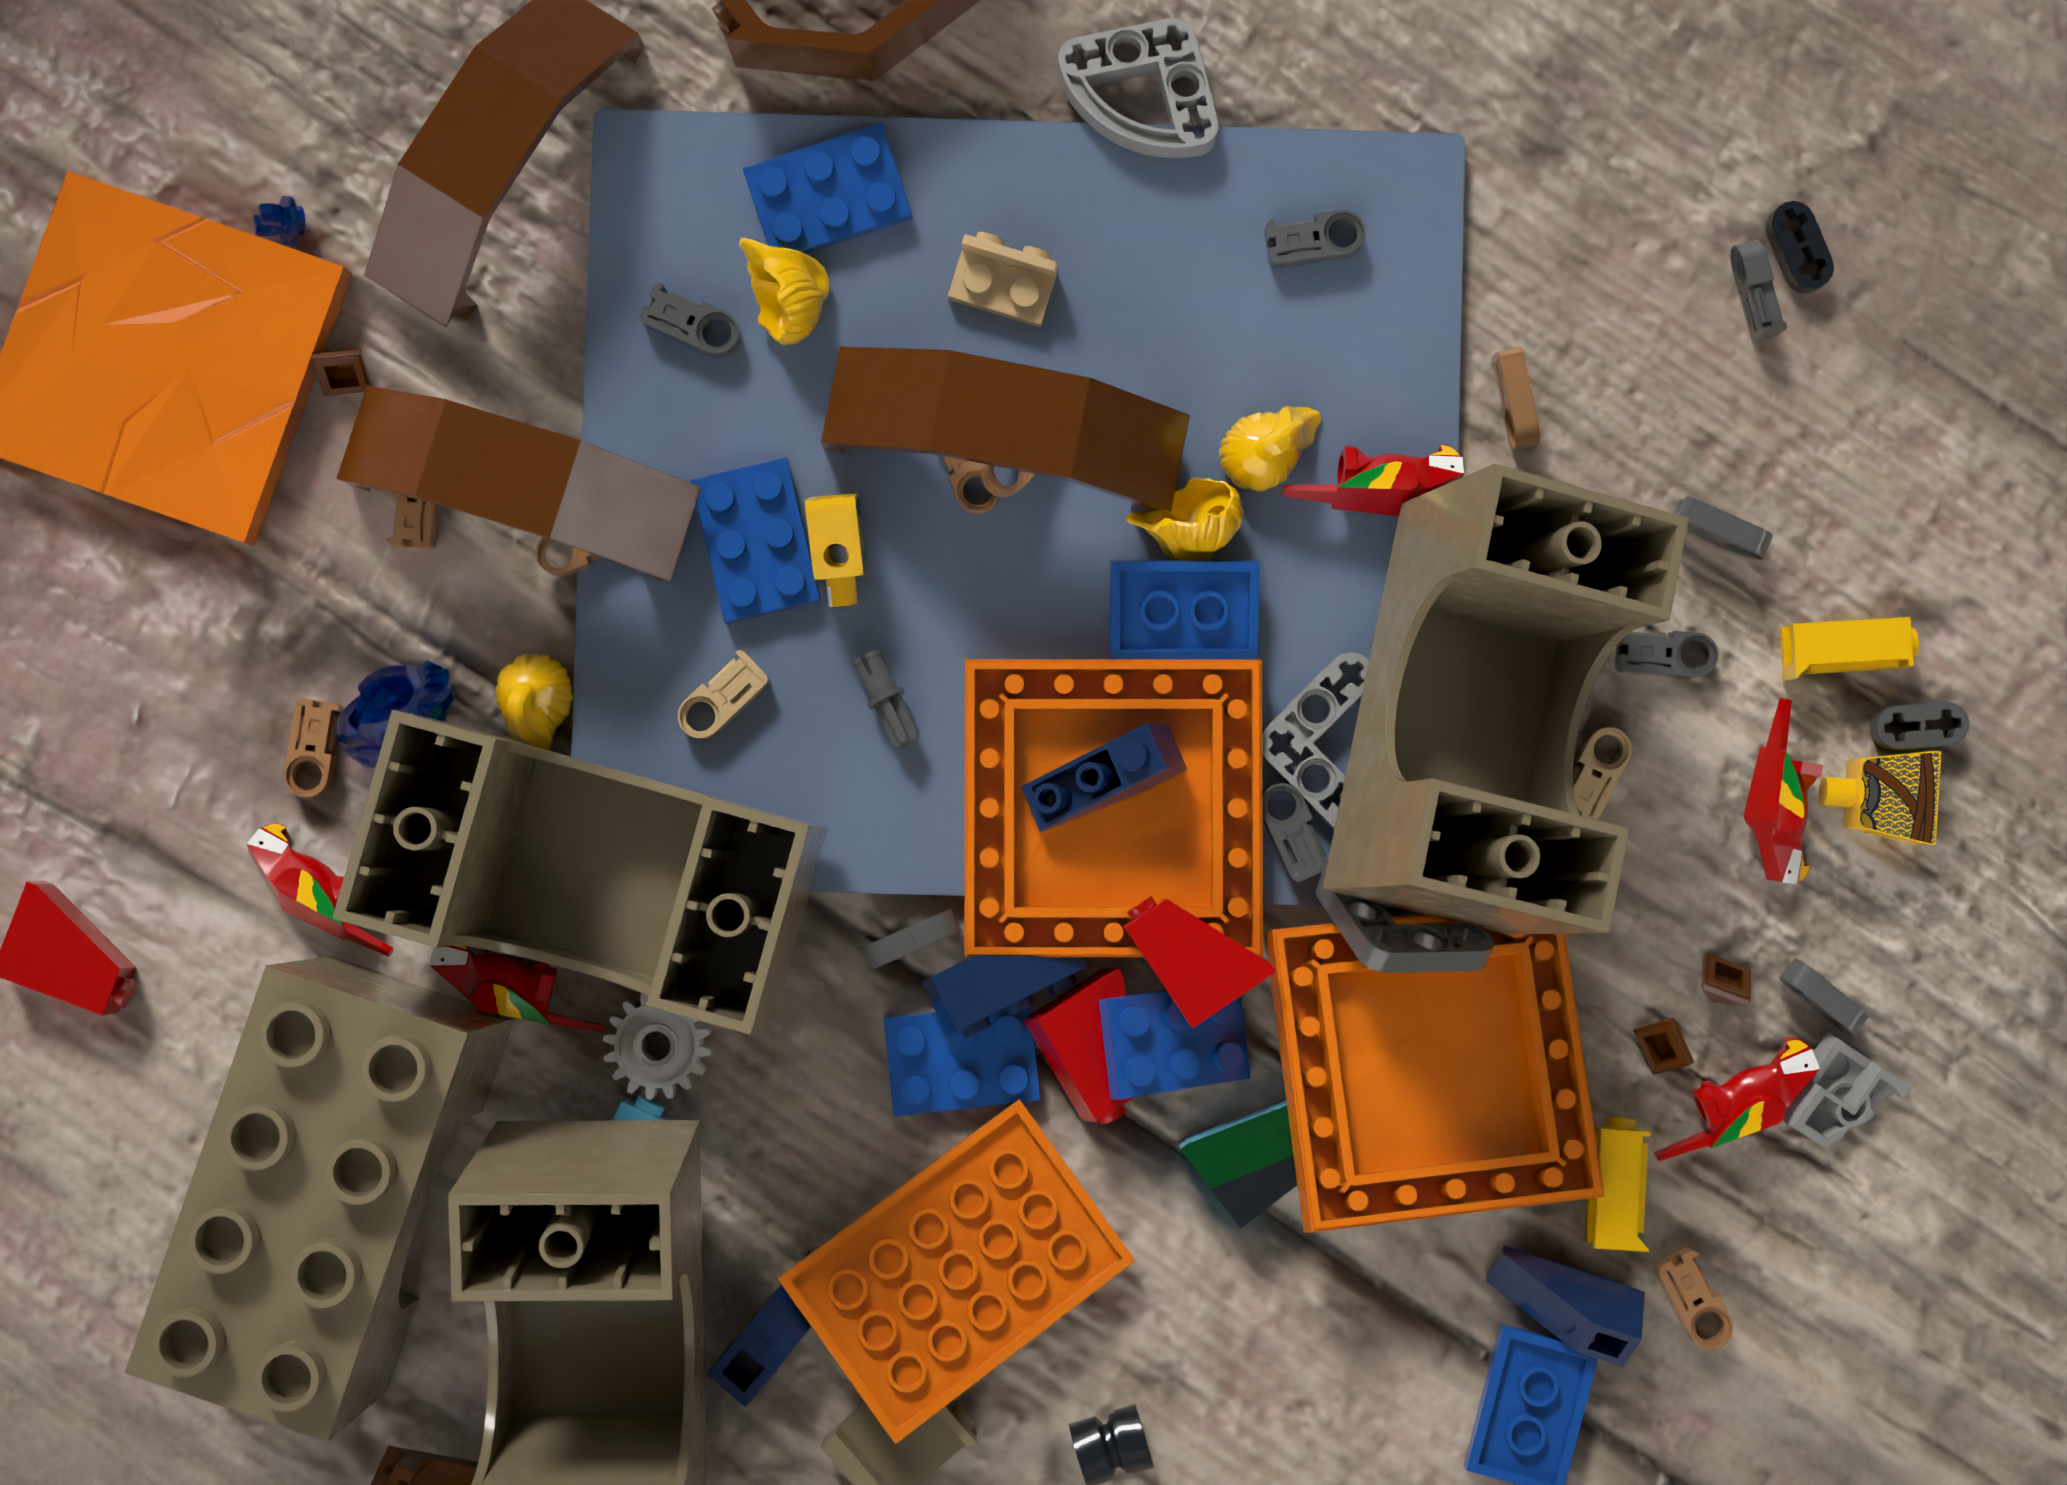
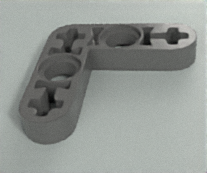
M1327 866L1323 868L1315 891L1316 896L1356 957L1366 967L1383 973L1478 971L1486 966L1494 947V940L1485 930L1464 923L1395 924L1380 903L1322 890Z

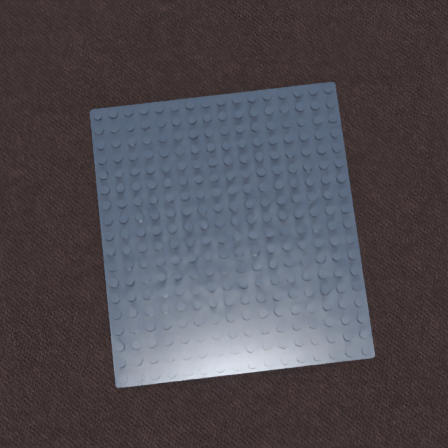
M599 109L596 111L593 117L582 441L690 483L691 479L787 457L809 551L810 544L805 500L810 497L859 492L866 572L862 576H855L858 604L829 607L826 579L816 580L821 602L725 624L697 505L689 524L672 581L663 579L661 582L645 577L631 568L604 558L594 562L590 559L592 566L577 572L571 757L827 827V833L810 892L965 896V659H1110V560L1172 559L1162 552L1157 541L1144 528L1129 524L1125 518L1128 514L1136 512L1130 510L1132 502L1067 480L1035 474L1015 495L1007 498L999 497L997 505L990 512L982 515H973L960 507L948 479V475L954 472H948L941 455L844 448L843 454L825 451L821 445V439L840 346L938 349L963 352L1090 377L1189 414L1190 418L1175 491L1183 488L1190 479L1195 477L1224 481L1237 489L1244 510L1242 525L1228 544L1218 549L1210 560H1258L1260 562L1258 660H1262V730L1334 658L1343 653L1354 652L1363 655L1369 660L1398 516L1331 509L1332 504L1284 497L1282 496L1284 484L1337 485L1336 471L1340 453L1344 446L1356 447L1369 457L1382 454L1426 457L1438 452L1440 445L1450 446L1459 452L1465 139L1463 136L1457 133L1219 126L1216 143L1208 153L1189 158H1160L1123 148L1106 139L1088 123L632 109ZM882 123L913 219L806 254L816 259L825 268L829 278V294L823 301L820 318L811 334L798 344L783 345L774 340L768 331L758 324L760 306L756 302L755 294L751 287V276L747 270L748 259L739 246L741 238L752 239L768 245L742 168ZM1143 124L1155 128L1171 129L1170 125ZM1189 126L1188 132H1193L1195 139L1203 138L1204 130H1200L1198 126ZM1348 210L1357 214L1365 225V239L1359 250L1349 258L1283 268H1272L1269 265L1264 230L1270 220H1273V226L1276 227V225L1304 221L1313 222L1317 213ZM1337 222L1329 228V239L1334 245L1348 247L1355 242L1356 233L1350 224ZM977 232L990 233L1004 239V246L1023 251L1024 246L1036 247L1049 252L1052 255L1051 260L1059 263L1058 275L1041 328L948 300L949 289L962 251L961 243L964 234L976 237ZM657 283H663L666 288L665 293L669 291L700 306L705 302L729 313L735 319L740 329L741 340L738 348L727 357L714 358L645 327L640 319V315L644 306H649L651 302L650 293L653 286ZM723 321L710 323L704 331V340L712 347L725 345L731 337V327ZM1285 406L1309 407L1321 414L1322 419L1316 428L1313 444L1302 451V455H1300V459L1288 479L1264 492H1256L1251 489L1244 490L1234 485L1220 466L1219 449L1222 447L1221 440L1226 437V432L1231 430V427L1237 423L1238 419L1258 412L1262 414L1265 412L1277 413ZM994 466V473L998 482L1006 486L1016 484L1018 479L1017 470ZM981 478L971 479L963 489L965 499L973 505L986 503L992 495L984 487ZM840 544L829 546L830 559L833 562L843 563L847 561L846 548ZM880 649L897 688L903 687L905 693L902 695V698L919 731V737L903 747L896 748L893 746L876 709L869 708L868 703L871 699L856 668L852 665L854 660L862 657V660L866 659L864 654ZM738 650L744 651L768 675L770 679L769 685L715 736L709 739H696L687 735L678 723V710L682 702L702 683L710 687L708 682L733 658L736 661L739 659L735 652ZM1341 663L1338 668L1342 671L1343 675L1333 686H1329L1326 679L1320 683L1321 687L1333 693L1339 705L1345 701V698L1337 693L1349 683H1353L1356 686H1359L1361 683L1357 677L1361 668L1356 663L1349 667ZM1311 695L1304 700L1301 710L1307 721L1317 724L1325 720L1329 708L1327 702L1321 696ZM1362 695L1313 743L1344 775H1346ZM697 703L688 712V723L696 731H705L713 725L715 712L709 704ZM1272 732L1269 736L1273 742L1272 747L1269 749L1271 754L1275 755L1283 752L1293 761L1285 766V769L1290 774H1292L1300 761L1311 755L1304 748L1301 755L1297 756L1288 746V742L1292 737L1287 732L1282 735ZM1262 758V792L1275 784H1287ZM1312 764L1305 768L1301 780L1306 790L1312 793H1319L1328 785L1329 778L1328 773L1322 766ZM1338 783L1333 794L1320 801V805L1325 810L1329 802H1334L1339 808L1341 799L1337 795L1342 792L1343 786ZM1277 791L1268 799L1267 809L1273 818L1286 820L1293 814L1295 802L1290 794L1284 791ZM1306 803L1313 818L1307 821V824L1312 823L1327 855L1323 857L1325 861L1329 858L1334 830ZM1262 821L1263 904L1323 906L1315 893L1322 872L1301 882L1291 881ZM1382 904L1384 908H1396Z

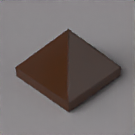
M361 349L312 354V361L324 396L365 392L367 385L373 386Z
M1705 953L1702 960L1701 989L1712 1002L1748 1006L1751 1002V970Z
M1674 1017L1637 1027L1633 1030L1653 1075L1694 1063Z

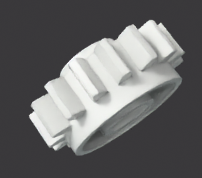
M642 993L640 1007L631 1000H627L622 1004L627 1016L624 1018L619 1015H613L609 1019L611 1024L617 1028V1032L603 1036L604 1042L614 1045V1051L604 1056V1061H617L620 1068L615 1071L612 1077L614 1080H618L627 1076L630 1079L627 1092L632 1094L640 1086L646 1087V1099L652 1100L655 1098L658 1088H662L667 1099L673 1098L676 1095V1083H679L681 1087L688 1090L694 1086L689 1074L693 1072L703 1075L706 1072L707 1068L700 1062V1058L713 1054V1048L703 1045V1038L710 1035L712 1029L700 1028L699 1020L646 1006L648 995ZM653 1031L664 1033L670 1041L669 1054L664 1058L655 1057L648 1050L647 1039Z

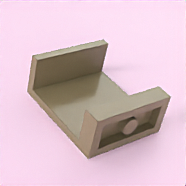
M957 1401L952 1405L950 1402L897 1444H894L869 1407L863 1402L823 1438L820 1448L853 1485H921L962 1447L966 1445L970 1449L977 1443V1432L973 1427L978 1423L963 1403Z

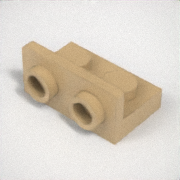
M977 232L976 237L964 234L961 243L962 251L949 289L948 300L1041 328L1058 275L1059 263L1051 260L1052 255L1049 252L1036 247L1024 246L1023 251L1004 246V239L990 233Z

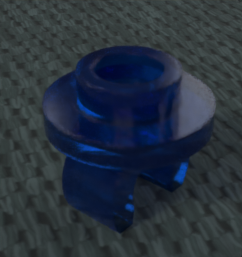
M282 196L279 204H260L258 207L260 215L253 216L256 236L271 237L280 235L284 245H294L297 236H302L305 231L304 209L302 206L296 205L295 199L292 196Z

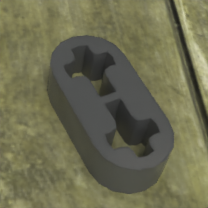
M1952 702L1896 705L1880 709L1875 713L1870 721L1869 731L1873 741L1881 748L1887 750L1950 746L1959 743L1965 738L1969 730V719L1964 709ZM1941 711H1943L1944 718L1953 719L1954 723L1952 729L1946 730L1945 738L1942 730H1926L1925 721L1940 719ZM1893 714L1895 715L1896 722H1912L1913 731L1899 733L1897 735V742L1895 741L1894 734L1885 733L1884 730L1885 724L1892 722Z
M1795 958L1779 977L1786 987L1831 1024L1849 1036L1853 1037L1869 1018L1867 1013L1799 959Z

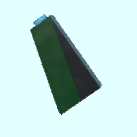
M1286 1099L1188 1136L1178 1143L1181 1151L1240 1228L1244 1227L1297 1186Z

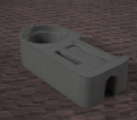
M1348 210L1317 213L1313 222L1304 221L1276 225V227L1273 226V220H1270L1264 230L1269 265L1272 268H1283L1349 258L1359 250L1365 239V225L1357 214ZM1337 222L1350 224L1356 233L1355 242L1348 247L1334 245L1328 235L1330 226Z
M1756 239L1732 246L1730 251L1731 267L1752 341L1757 342L1780 335L1781 332L1787 329V324L1782 318L1772 282L1774 280L1773 273L1762 242Z
M657 283L653 286L650 293L651 302L649 306H644L640 315V319L645 327L714 358L727 357L738 348L741 340L740 329L735 319L729 313L705 302L700 306L669 291L665 293L666 288L663 283ZM714 321H723L731 327L730 340L721 347H712L704 340L706 327Z
M1687 496L1684 500H1679L1674 514L1689 518L1688 531L1751 559L1763 560L1773 538V535L1767 530L1693 497Z
M1672 631L1668 633L1667 638L1666 634L1630 632V635L1627 634L1616 645L1615 669L1619 673L1696 678L1706 675L1714 669L1718 662L1719 653L1715 642L1709 636L1702 633ZM1691 641L1701 644L1706 651V661L1697 670L1685 666L1681 659L1683 646Z
M1280 783L1269 786L1262 792V821L1289 879L1294 882H1301L1321 873L1323 868L1327 866L1328 859L1325 861L1323 859L1327 855L1312 823L1307 824V821L1313 818L1302 794L1294 786ZM1277 791H1284L1290 794L1295 802V810L1286 820L1273 818L1267 809L1268 799Z
M952 908L865 945L861 949L870 970H873L960 932L961 928Z

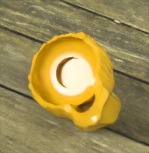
M741 238L739 246L748 259L747 270L751 276V287L755 294L756 302L760 306L758 324L767 330L769 335L783 345L798 344L814 330L822 312L823 301L829 294V278L825 268L816 259L803 252L790 248L772 247L752 239Z
M1285 406L1277 413L1265 412L1262 414L1258 412L1238 419L1237 423L1231 427V430L1226 432V437L1221 440L1222 447L1219 449L1220 466L1234 485L1244 490L1251 489L1256 492H1264L1288 479L1292 470L1296 467L1302 451L1313 444L1316 428L1322 419L1321 414L1309 407Z
M1195 477L1190 479L1183 488L1175 491L1171 512L1151 509L1130 513L1125 519L1129 524L1144 528L1154 537L1162 552L1172 560H1210L1217 550L1227 545L1242 525L1244 510L1237 489L1227 482Z
M549 654L518 655L512 663L506 665L499 673L498 685L495 690V695L497 696L496 703L499 704L498 708L507 724L511 740L550 751L553 734L570 714L572 708L573 689L570 684L571 680L567 677V670L561 667V663L558 660L551 659Z

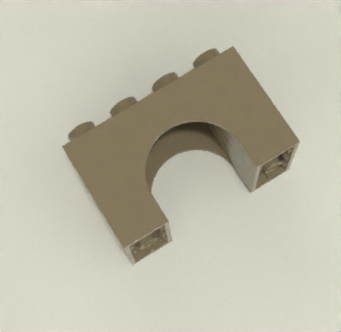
M1499 464L1490 465L1401 503L1322 890L1458 923L1471 924L1504 934H1593L1610 932L1629 828L1580 816L1573 788V761L1576 739L1583 710L1593 683L1615 646L1635 629L1670 620L1689 522L1688 517Z
M392 710L332 919L436 948L451 945L474 947L567 968L648 995L646 1003L648 1007L751 1035L775 1019L828 828L452 723Z
M332 956L266 965L125 1374L326 1442L388 1391L419 1300L418 1297L400 1292L402 1274L418 1220L438 1170L457 1133L470 1117L483 1112L515 1018L478 1011L472 1003Z
M700 1120L497 1121L448 1194L451 1301H484L487 1322L488 1386L486 1415L479 1461L471 1485H707Z

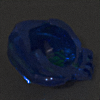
M427 660L419 667L417 665H394L374 671L358 685L360 695L349 703L338 716L337 740L350 758L364 767L375 768L392 710L446 721L455 698L454 685H450L448 668L445 669Z

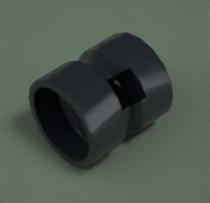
M1135 1404L1114 1410V1413L1109 1414L1107 1424H1103L1095 1416L1069 1424L1073 1445L1086 1485H1099L1114 1480L1116 1468L1119 1467L1127 1474L1131 1472L1135 1474L1154 1468Z

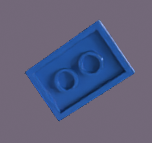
M882 123L742 168L768 246L790 248L808 254L913 219Z
M787 457L691 479L692 484L701 487L696 505L725 624L821 602L817 581L813 577L811 555Z
M1110 560L1109 658L1127 660H1258L1260 562L1258 560Z
M1166 990L1099 1000L1110 1099H1127L1251 1078L1241 996L1194 1028L1187 1023Z
M1030 1006L1009 1017L1004 1008L989 1015L988 1018L992 1025L967 1038L964 1037L961 1030L947 1036L936 1012L884 1017L894 1116L1012 1104L1018 1099L1021 1102L1039 1101L1040 1090L1034 1037L1023 1020L1031 1014Z
M1500 1323L1463 1465L1465 1470L1517 1485H1565L1598 1359L1574 1351L1559 1338Z

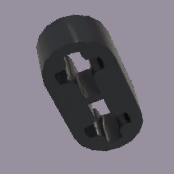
M1789 201L1783 203L1770 214L1766 221L1765 229L1768 240L1790 288L1804 294L1815 292L1827 284L1833 276V259L1811 209L1802 202ZM1785 214L1790 220L1798 219L1801 224L1795 231L1799 244H1797L1791 230L1783 232L1780 228V223L1786 219ZM1804 258L1808 264L1816 263L1819 267V271L1813 275L1814 281L1810 275L1801 276L1798 268L1804 265Z

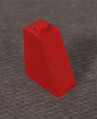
M26 881L0 949V978L101 1016L119 1013L120 1008H125L133 996L136 982L131 979L136 966L54 884L47 881Z
M1151 895L1127 911L1131 920L1123 925L1192 1028L1276 973L1271 963L1167 898H1163L1156 903Z
M1101 968L1023 1019L1080 1119L1095 1123L1100 1121L1102 1125L1112 1122L1123 1115L1127 1110L1125 1104L1135 1098L1110 1099L1099 1000L1126 996L1124 977L1119 968Z

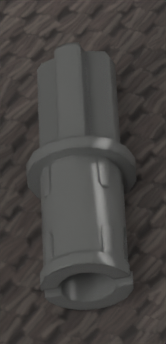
M880 649L864 654L866 658L862 660V657L854 660L852 665L856 668L871 699L868 706L870 709H876L893 746L898 748L912 743L919 737V731L902 698L905 691L903 687L897 688Z

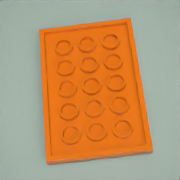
M1018 1099L785 1271L777 1279L894 1444H897L1136 1260L1020 1099Z

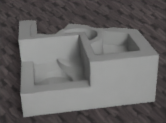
M1827 1031L1813 1051L1820 1070L1785 1111L1783 1121L1826 1149L1843 1138L1849 1128L1854 1125H1862L1875 1116L1872 1110L1873 1107L1893 1094L1903 1098L1912 1087Z

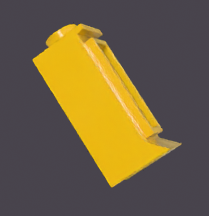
M1911 617L1793 623L1790 626L1779 628L1783 682L1797 679L1801 674L1907 668L1914 666V657L1918 655L1919 651L1918 633L1915 628H1911Z
M1606 1116L1605 1125L1594 1124L1605 1197L1587 1199L1585 1242L1593 1243V1248L1650 1252L1638 1237V1233H1644L1648 1143L1643 1141V1136L1650 1137L1651 1132L1641 1127H1636L1635 1118Z

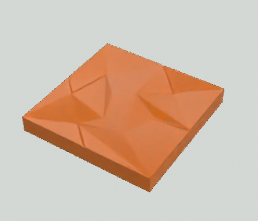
M67 170L20 298L18 309L13 317L0 353V458L254 547L317 375L312 361V354L325 352L353 274L342 265Z
M965 659L964 957H972L974 955L1144 957L1123 925L1131 920L1127 911L1151 895L1156 903L1163 898H1167L1253 953L1263 957L1262 660ZM1146 723L1169 725L1188 769L1187 771L1144 792L1044 832L1039 831L1021 786Z
M1425 914L1391 917L1395 924L1458 923ZM1334 923L1273 929L1264 934L1268 962L1276 970V973L1270 976L1304 1233L1605 1197L1565 934H1504L1483 929L1492 936L1494 947L1486 966L1482 970L1383 973L1366 967L1356 957Z

